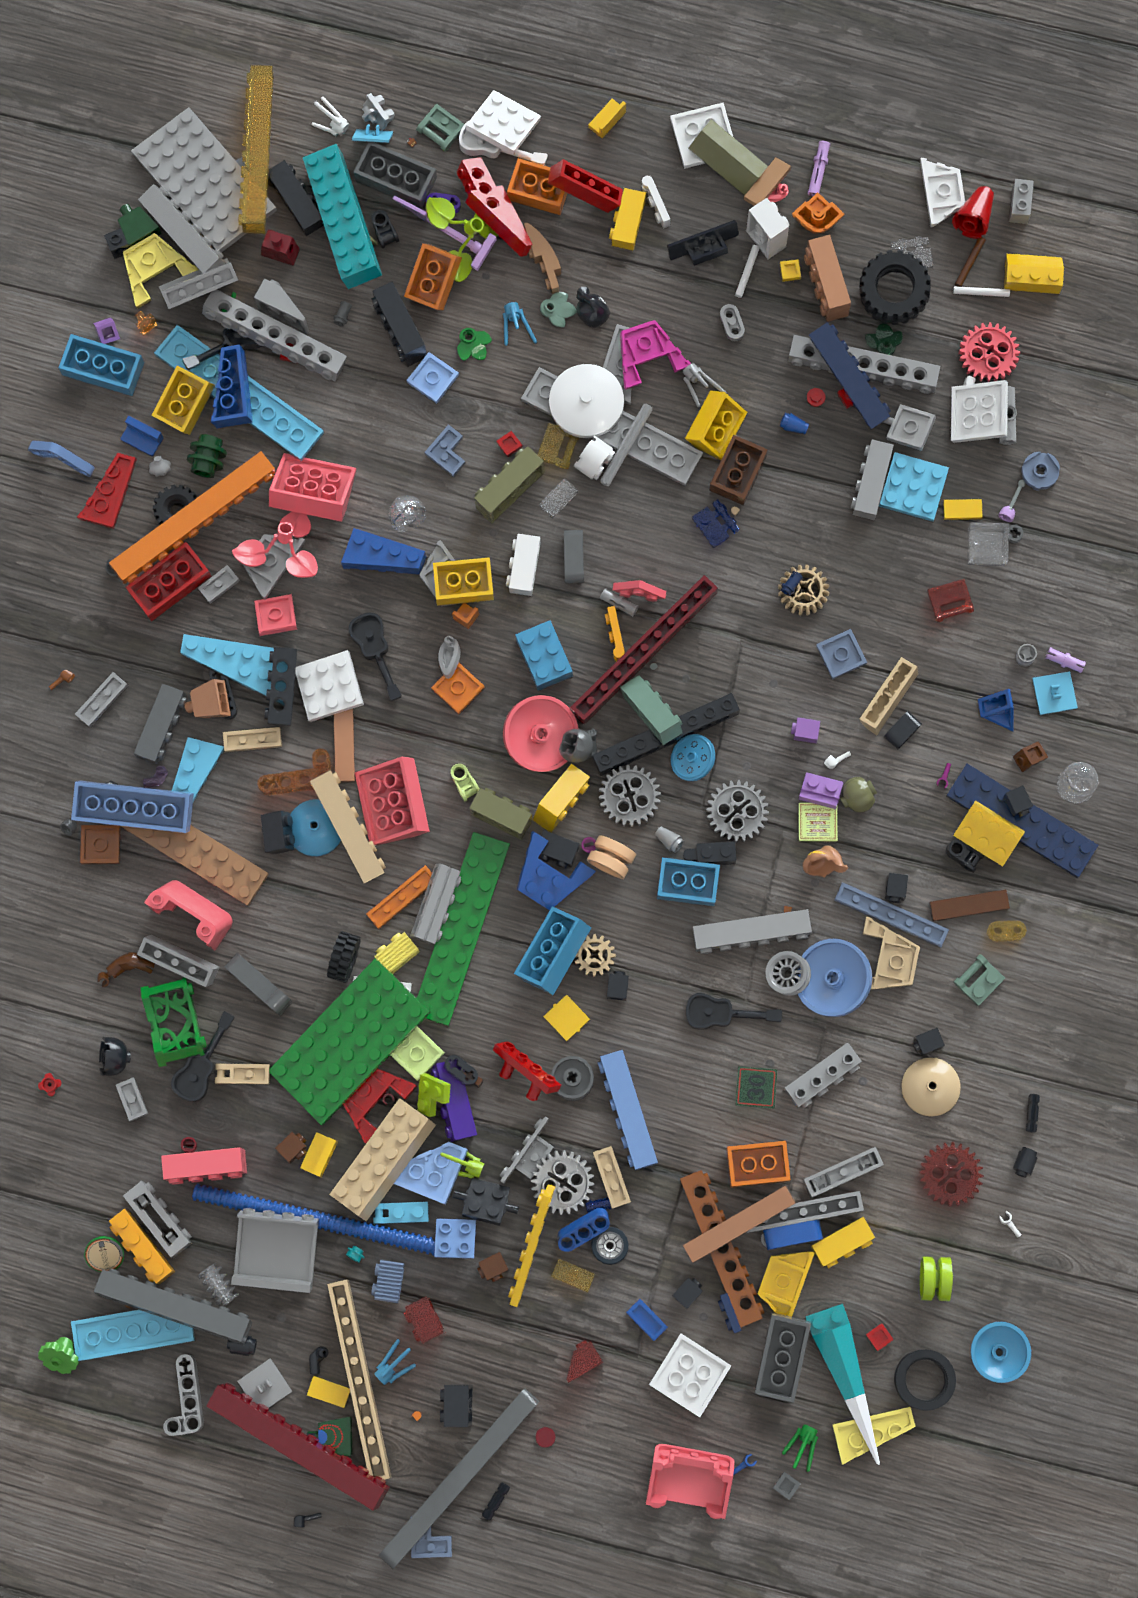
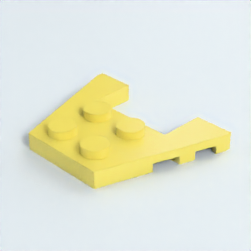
M155 233L123 251L137 309L151 301L149 294L142 285L144 282L173 265L177 267L182 276L198 270L195 265H192Z

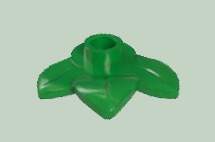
M473 328L463 329L460 332V343L457 347L459 357L463 361H466L470 356L477 360H485L487 354L485 345L492 342L490 335L485 331H475ZM471 335L472 339L467 340L465 337Z

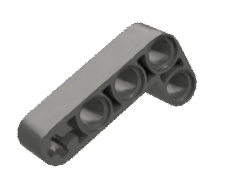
M236 953L226 964L225 968L279 1016L293 1002L240 954Z

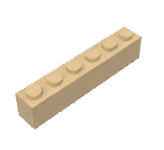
M330 770L311 780L310 782L363 883L383 874V869L386 866L381 858L377 859L374 852L377 849L373 842H368L365 837L368 834L363 824L359 825L356 820L359 815L354 806L350 808L347 802L350 798L346 790L341 791L338 785L341 781L337 773L332 774Z

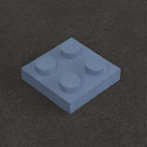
M851 629L816 644L832 680L867 664Z

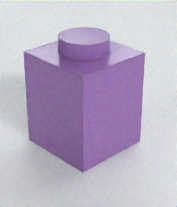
M112 318L93 323L101 343L106 344L120 339Z
M797 718L796 723H792L791 734H794V740L817 743L820 721Z

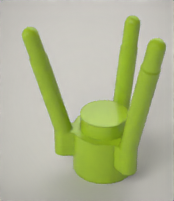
M443 1152L440 1153L442 1157L466 1166L465 1171L467 1172H459L458 1176L471 1179L474 1176L479 1178L484 1163L480 1162V1158L467 1152L466 1156L471 1160L466 1162Z

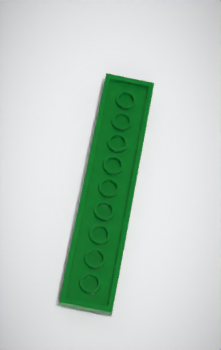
M475 832L472 834L460 870L461 882L454 889V901L447 909L448 919L445 924L442 923L440 929L442 936L438 942L436 941L417 997L431 1012L425 1018L427 1020L446 1026L450 1025L510 843Z

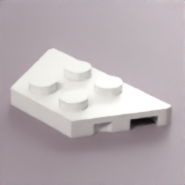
M921 158L920 164L930 227H934L956 213L965 203L960 169L947 167L939 162L935 164L926 161V158Z

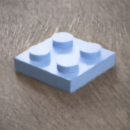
M428 352L407 379V383L437 404L459 376V372Z

